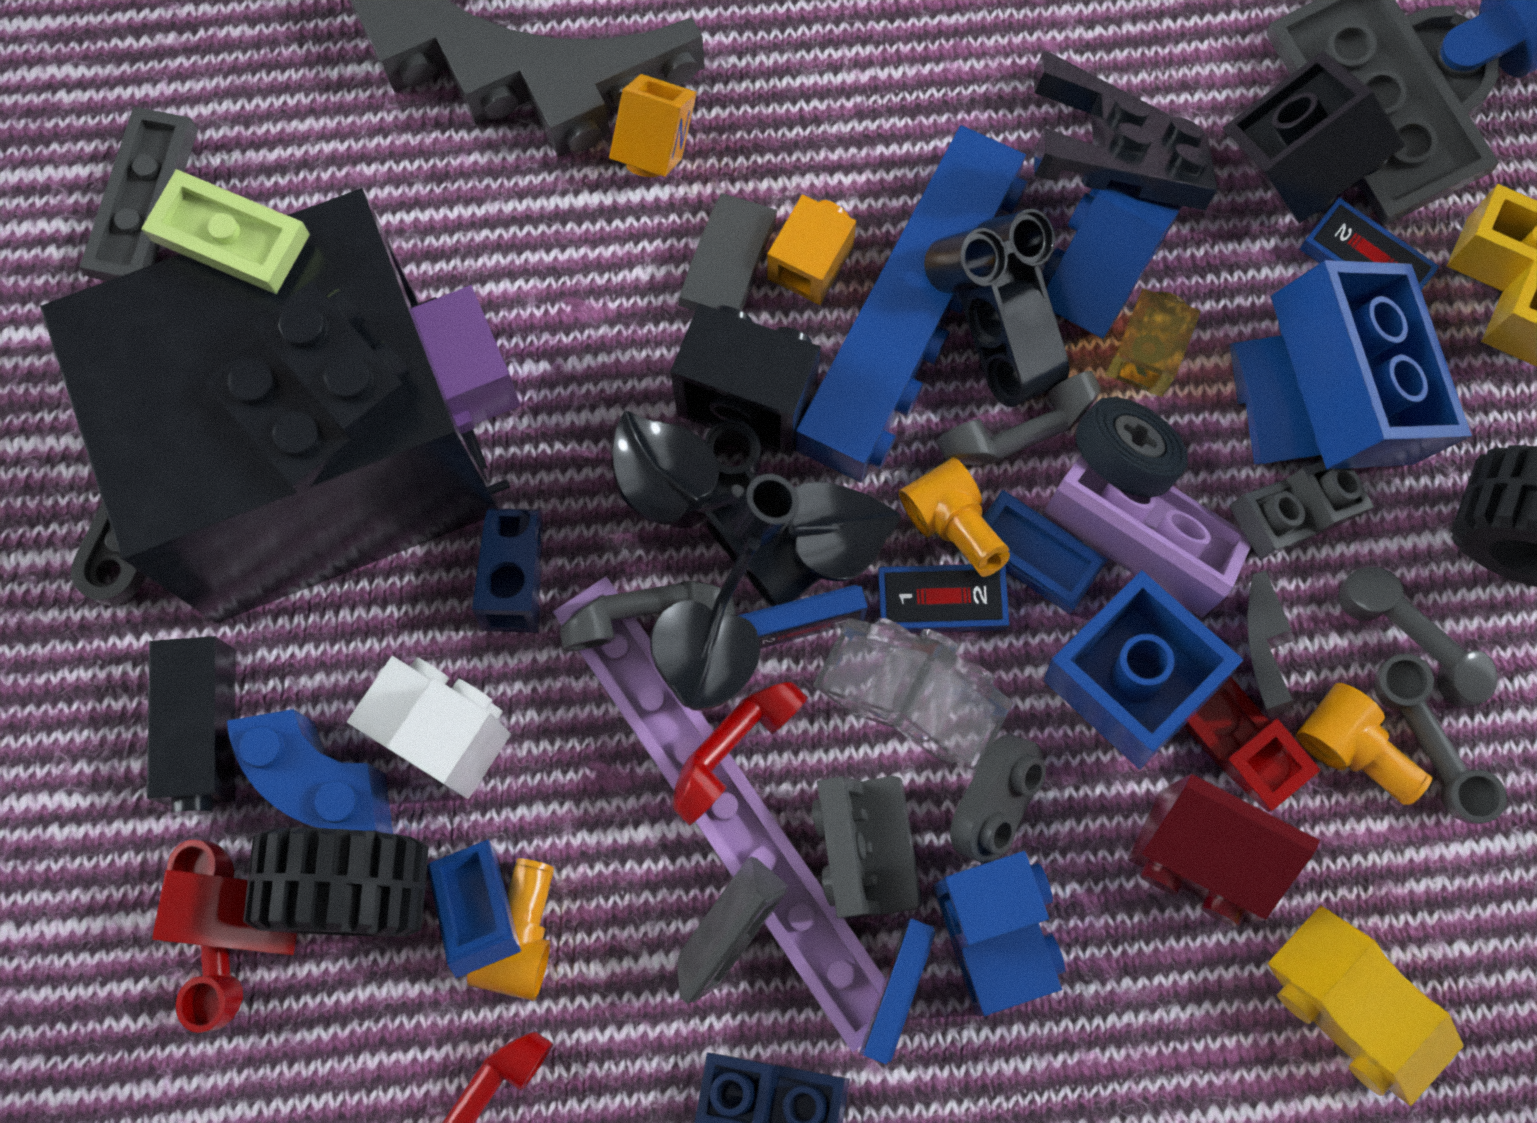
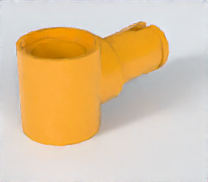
M953 457L898 490L900 501L907 515L921 534L928 538L937 533L942 540L952 541L980 576H990L1008 562L1010 558L1009 548L981 517L983 510L981 508V493L971 474L958 459Z
M1335 683L1295 734L1301 746L1320 762L1337 770L1344 771L1347 767L1353 772L1362 770L1404 806L1417 801L1428 789L1433 779L1431 775L1388 741L1389 733L1380 726L1385 719L1381 708L1362 691L1344 683Z
M524 858L516 859L507 897L521 952L468 973V986L531 1001L536 1000L543 983L550 952V940L543 939L546 929L541 927L540 923L555 869L553 866Z

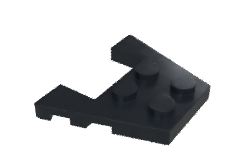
M1043 50L1034 70V93L1091 114L1093 145L1045 127L1034 148L1035 176L1057 181L1062 170L1084 174L1081 181L1084 187L1104 191L1110 180L1138 185L1135 193L1139 198L1206 211L1218 189L1208 134L1199 125L1185 118L1173 117L1068 61Z

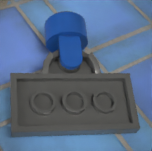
M1315 0L1269 24L1266 36L1290 75L1324 51L1374 92L1406 146L1388 158L1382 168L1362 177L1356 182L1383 226L1494 171L1499 161L1470 117L1480 110L1500 76L1498 66L1508 75L1515 78H1522L1537 70V0H1482L1479 15L1472 19L1454 12L1456 5L1429 7L1406 17L1396 0Z

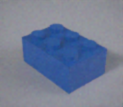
M1324 260L1270 296L1278 319L1279 330L1285 340L1297 377V386L1303 396L1315 433L1316 445L1321 452L1326 469L1414 465L1472 437L1412 264Z

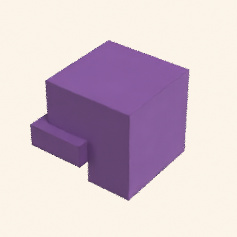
M472 285L412 308L461 434L475 429V424L520 407L511 376Z

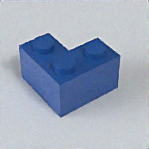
M1114 180L1109 181L1105 191L1092 188L1089 194H1084L1067 227L1076 231L1066 251L1057 247L1042 271L1044 283L1048 284L1046 289L1053 312L1101 339H1104L1117 320L1144 270L1157 253L1183 207L1139 198L1135 193L1138 185Z
M1022 851L946 876L932 886L976 1016H987L1062 990L1057 976L1066 971L1061 950L1053 934L1043 935L1039 925L1040 922L1049 920L1045 905L1053 903L1052 891L1040 863L1030 865L1026 852Z

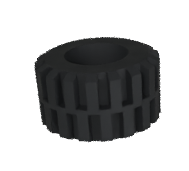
M1510 445L1508 448L1497 447L1487 451V454H1481L1475 461L1451 529V538L1454 544L1460 547L1461 552L1481 566L1505 578L1537 587V446Z
M275 828L253 836L243 922L262 931L342 936L407 937L421 931L429 847L409 836L362 830Z

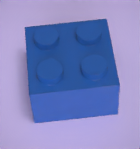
M1141 570L1051 659L1043 681L1132 764L1141 770L1228 681L1244 659Z

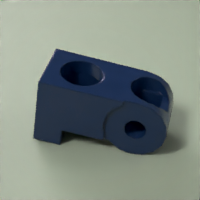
M489 508L486 512L472 611L482 631L539 633L541 616L539 596L542 572L540 561L543 550V517L541 510Z

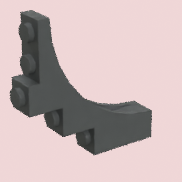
M348 0L394 93L408 86L422 85L432 79L434 75L448 70L475 125L490 118H503L512 113L517 106L529 101L557 157L571 151L581 152L590 149L602 137L611 134L607 112L615 108L619 109L623 88L640 74L679 85L691 79L697 71L705 68L703 36L692 17L640 34L608 39H557L510 30L472 15L449 0Z

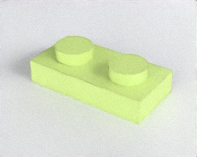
M178 169L175 170L141 228L154 243L274 294L278 293L310 235L302 221Z

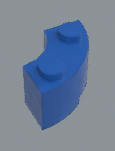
M294 709L227 721L229 739L242 771L261 796L275 808L289 817L315 828L362 830L393 834L386 773L369 763H344L335 760L322 746L314 721Z

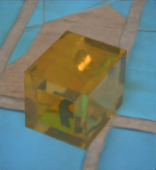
M1142 288L1128 315L1105 375L1162 397L1177 375L1201 310L1188 306L1182 298L1175 294L1164 291L1152 292Z

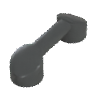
M1093 371L1079 373L1062 381L1048 391L1047 394L1055 408L1054 410L992 437H989L981 419L971 420L941 435L936 440L937 445L945 460L954 457L963 465L968 466L993 464L1009 455L1070 430L1092 406L1100 393L1101 387Z
M1365 567L1354 571L1342 581L1338 591V598L1341 607L1349 616L1360 621H1371L1384 614L1442 665L1438 673L1437 684L1441 695L1446 701L1456 707L1471 708L1486 702L1492 697L1498 681L1497 668L1492 658L1479 650L1466 651L1403 597V585L1400 579L1391 571L1381 567Z
M684 581L678 584L608 596L602 595L582 607L560 627L559 633L563 650L567 652L580 651L610 643L615 640L611 621L663 612L680 601H698L712 610L722 588L703 582ZM732 597L726 606L724 615L737 616Z
M1398 654L1389 658L1380 665L1375 674V694L1386 707L1401 711L1444 781L1441 788V801L1445 809L1454 818L1470 824L1487 823L1498 818L1504 811L1507 803L1505 787L1499 778L1488 771H1468L1425 701L1431 694L1434 686V676L1429 665L1420 657L1412 654Z

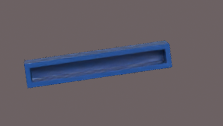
M963 125L959 126L796 430V452L860 483L870 465L881 469L896 439V435L888 431L897 413L908 417L922 390L923 383L916 380L925 361L935 365L950 335V331L942 327L951 310L959 314L964 310L958 292L943 293L931 285L926 276L924 266L926 252L930 245L939 238L977 229L985 220L1001 216L1003 211L1009 214L1014 213L1028 185V181L1020 178L1026 154Z

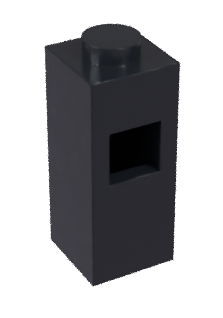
M216 636L149 641L147 799L171 806V815L175 816L213 813V803L235 801V754L229 739L227 721L235 719L236 649Z

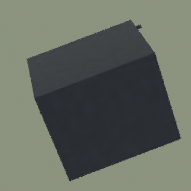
M362 188L287 215L302 221L310 235L277 294L180 254L40 306L121 559L216 624L485 519L489 508L499 509L494 494L510 488L507 479L490 485L484 470L488 466L474 430L461 434L412 310L413 307L434 300L436 297L419 302ZM312 280L326 296L338 288L349 299L365 320V323L356 331L370 347L383 339L399 356L410 371V374L401 382L415 404L300 495L203 381L262 337L253 325Z

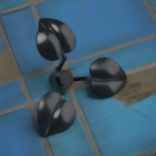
M625 411L622 414L614 434L611 451L613 476L621 497L634 512L649 521L669 525L677 522L684 515L688 506L696 512L704 513L732 505L733 509L730 515L731 526L736 536L744 542L743 549L717 596L712 610L694 600L677 602L662 612L651 632L650 650L656 669L684 707H688L693 711L712 709L732 699L748 683L758 665L760 642L756 628L747 619L735 615H724V612L752 557L760 546L773 543L780 534L788 539L795 538V556L807 571L824 580L835 582L847 581L861 575L875 561L886 539L896 527L901 517L900 513L888 505L862 492L827 482H808L794 488L788 480L775 474L757 476L750 482L746 490L740 485H734L727 493L703 499L710 495L716 487L719 469L717 458L712 448L698 435L680 426L649 420L629 411Z

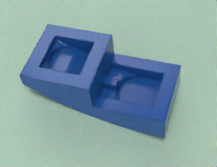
M1283 336L1230 343L1237 403L1246 404L1254 464H1266L1321 455L1316 445L1315 433L1303 396L1297 386V377Z

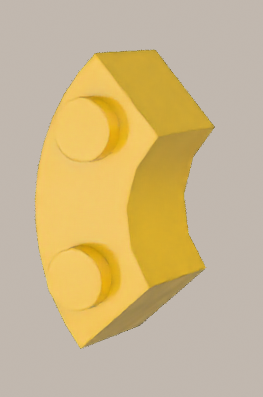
M1322 905L1316 909L1267 963L1283 986L1277 994L1283 1005L1303 1022L1310 1024L1314 1021L1332 1041L1353 1059L1348 1067L1354 1076L1379 1096H1383L1390 1090L1409 1106H1412L1464 1047L1450 1014L1407 980L1388 960L1374 939Z

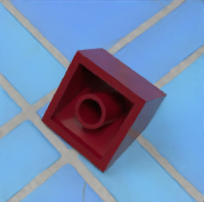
M1190 774L1160 790L1127 860L1143 868L1140 877L1147 883L1174 895H1177L1181 888L1204 900L1201 910L1206 914L1228 925L1239 927L1241 921L1250 923L1263 921L1268 918L1312 858L1320 840L1217 786Z

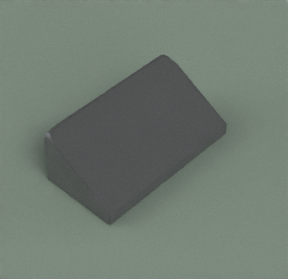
M751 856L746 859L678 955L680 998L687 1004L696 1002L719 986L788 892L786 888L789 885L755 857Z

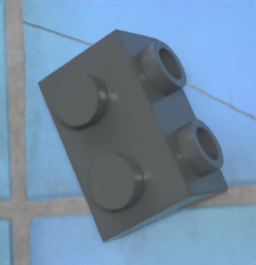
M840 776L817 781L819 798L813 801L812 815L818 836L826 840L829 865L823 867L822 883L826 900L831 907L835 906L837 918H865L919 909L922 906V898L903 780L897 776H888L858 781Z

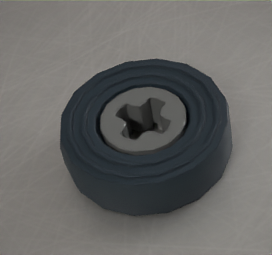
M1115 396L1101 398L1086 412L1077 426L1076 443L1082 457L1098 475L1111 485L1132 495L1147 498L1164 495L1175 484L1188 465V452L1181 437L1151 409L1132 400Z

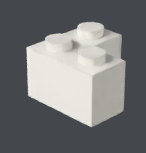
M391 656L347 720V723L464 798L469 799L511 736V733L498 721L503 711L491 703L493 700L459 678L452 688L445 685L449 677L416 657L411 666H408L396 657Z

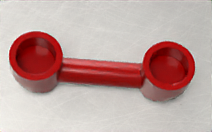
M792 682L775 684L745 697L685 761L674 790L673 810L689 826L699 819L727 788L712 771L758 721L771 734H774L802 707L808 697Z
M184 841L172 851L167 863V870L234 878L235 875L233 862L228 853L221 846L211 841ZM200 945L202 976L188 980L181 987L177 995L175 1008L178 1020L183 1027L191 1032L202 1033L219 1030L227 1025L240 1009L243 1000V987L240 981L230 973L229 948Z
M533 1031L494 1051L485 1058L442 1123H475L504 1079L522 1091L545 1061L553 1047V1043L538 1032Z

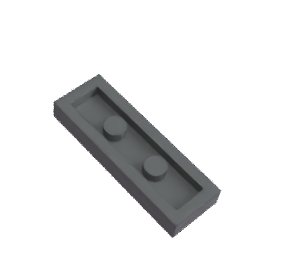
M133 106L79 266L89 278L109 281L155 264L161 245L152 242L141 228L175 170L178 169L185 172L198 132V128L191 117Z

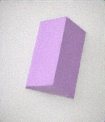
M1082 455L1063 478L1042 514L1134 575L1143 570L1182 606L1201 618L1226 598L1232 590L1251 547L1244 531L1172 486L1164 495L1152 498L1132 495L1111 485L1098 475Z

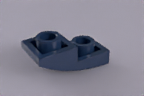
M707 1052L694 1123H843L850 1078Z

